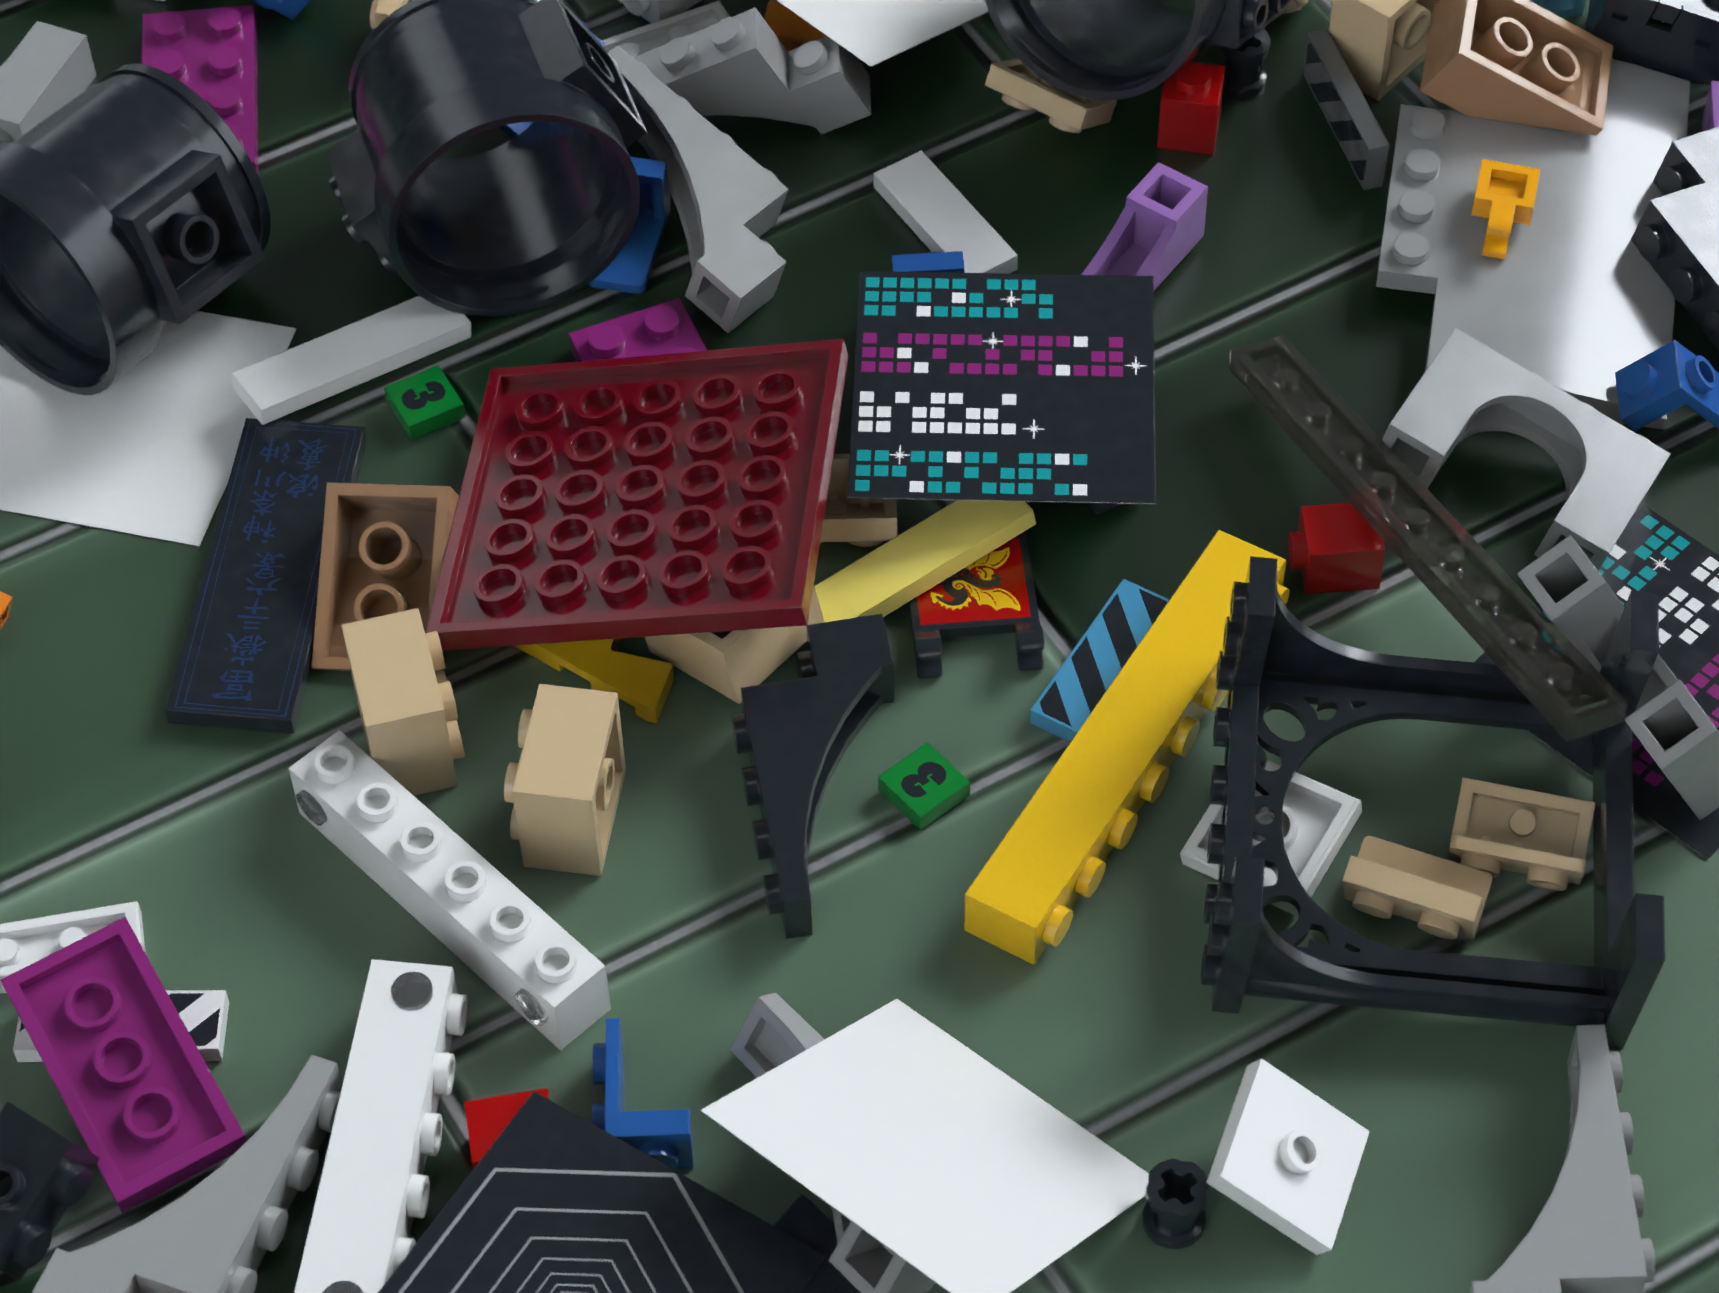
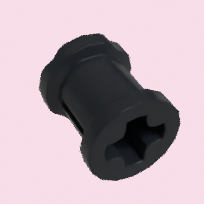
M1264 28L1236 49L1219 45L1220 51L1224 55L1221 65L1225 66L1223 93L1231 97L1246 98L1259 94L1265 88L1267 74L1262 64L1263 58L1268 54L1270 48V37Z
M1168 1159L1158 1163L1149 1172L1145 1192L1147 1202L1142 1214L1143 1228L1147 1236L1159 1246L1167 1249H1183L1193 1245L1203 1234L1206 1225V1211L1204 1208L1207 1202L1209 1184L1206 1183L1208 1178L1205 1172L1195 1163Z

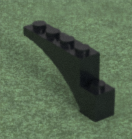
M1719 127L1672 141L1653 179V182L1663 196L1649 201L1631 241L1637 247L1642 257L1649 262L1672 291L1676 300L1683 305L1706 334L1708 340L1719 351Z
M882 614L807 625V651L797 653L800 679L741 688L742 714L731 715L737 754L749 752L751 766L742 768L747 806L759 805L762 820L752 821L758 860L770 859L773 874L763 875L767 909L769 915L781 913L786 939L813 935L811 895L808 880L809 853L816 817L828 783L846 749L868 719L882 704L894 702V662Z

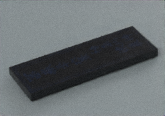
M245 419L166 704L165 712L168 723L295 733L312 665L327 482L357 483L367 445L365 427L273 420L262 425L258 419Z

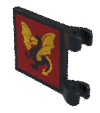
M1026 531L909 601L917 677L920 679L942 677L941 657L943 650L941 638L1015 633L1018 669L1020 671H1031L1044 668L1042 652L1044 649V634L1039 620Z

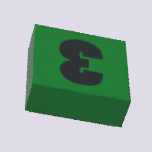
M439 365L384 387L386 402L410 440L466 418L463 402Z
M926 742L879 775L878 790L921 831L970 796V782Z

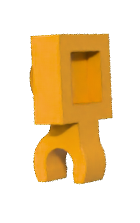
M1482 159L1471 213L1472 216L1489 218L1481 256L1505 260L1512 224L1518 223L1530 226L1541 169Z

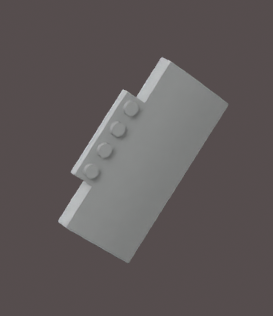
M1612 59L1604 128L1597 136L1469 117L1459 111L1401 104L1376 287L1434 294L1425 372L1456 328L1473 339L1485 343L1492 350L1528 371L1538 374L1547 382L1576 399L1593 406L1597 411L1619 424H1625L1620 420L1615 372L1670 343L1673 337L1675 297L1649 262L1642 257L1637 247L1631 241V238L1649 201L1663 196L1653 182V179L1672 141L1687 137L1690 81L1639 65ZM1482 159L1541 169L1530 226L1518 223L1512 224L1505 260L1481 256L1489 218L1471 215ZM1667 414L1644 427L1664 429Z

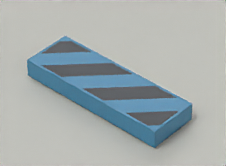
M1123 579L1031 708L1030 724L1071 742L1165 608L1169 599Z

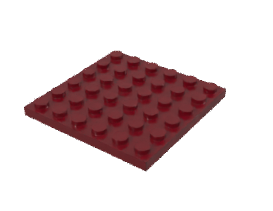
M844 339L491 369L425 633L437 631L443 651L807 626L848 364V353Z

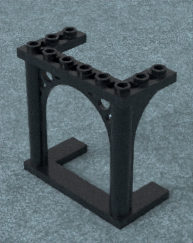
M1250 556L1245 582H1233L1230 617L1227 616L1225 620L1223 651H1219L1216 672V689L1227 690V708L1216 707L1213 746L1225 747L1224 765L1214 764L1212 770L1210 804L1222 805L1221 824H1210L1207 863L1219 864L1218 884L1207 883L1204 924H1209L1208 944H1204L1201 963V985L1213 986L1212 1011L1239 1014L1243 996L1572 1027L1577 1025H1605L1608 1048L1623 1050L1665 962L1664 896L1634 893L1632 729L1624 720L1635 712L1659 653L1658 593L1630 592L1600 673L1595 674L1397 656L1347 646L1310 629L1287 609L1277 589L1278 559ZM1311 705H1318L1317 712L1331 708L1336 710V714L1329 720H1319ZM1274 709L1292 714L1302 724L1305 731L1304 738L1296 742L1279 738L1266 725L1265 713ZM1413 719L1591 735L1593 751V802H1595L1593 814L1594 967L1397 948L1363 937L1340 924L1319 907L1298 880L1285 850L1282 834L1283 802L1288 787L1300 766L1316 749L1334 736L1351 728L1381 720ZM1264 750L1280 757L1281 767L1278 770L1268 771L1264 769L1267 763V754ZM1255 789L1261 794V796L1255 797ZM1259 813H1267L1272 817L1273 822L1261 824L1256 820L1255 816ZM1253 839L1261 841L1259 844L1252 848ZM1264 867L1274 871L1276 874V884L1264 887ZM1275 902H1288L1297 909L1298 919L1291 928L1276 934L1267 923L1263 908ZM1309 930L1322 932L1328 942V946L1310 939L1308 948L1297 947L1305 940Z

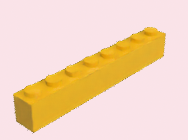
M1218 530L965 893L964 931L1032 965H1035L1048 944L1056 947L1061 943L1071 925L1073 907L1081 895L1090 898L1094 894L1105 872L1106 862L1104 861L1113 848L1122 850L1127 845L1138 821L1137 812L1145 800L1154 803L1158 799L1169 776L1168 766L1176 754L1182 757L1188 754L1199 733V720L1207 709L1213 712L1216 711V707L1221 705L1227 694V690L1216 689V672L1219 651H1223L1225 620L1227 616L1230 617L1233 582H1245L1250 556L1278 559L1277 589L1281 600L1286 606L1290 593L1289 588L1283 586L1286 559Z

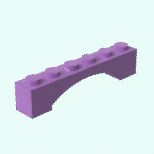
M1158 162L1126 197V206L1116 224L1081 275L1153 276L1155 290L1204 236L1208 186Z

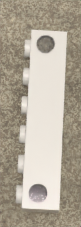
M338 730L289 767L299 813L560 1051L611 1010L605 965L343 732Z
M371 960L294 1293H378L416 1244L415 1239L410 1238L413 1219L424 1218L429 1200V1177L423 1175L427 1155L437 1156L442 1138V1115L436 1114L440 1095H450L454 1083L455 1056L449 1053L452 1036L463 1035L467 1020V996L457 992L453 967Z

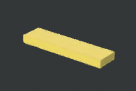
M956 500L815 585L824 621L831 622L882 614L885 617L1036 525L1033 509L1025 501Z

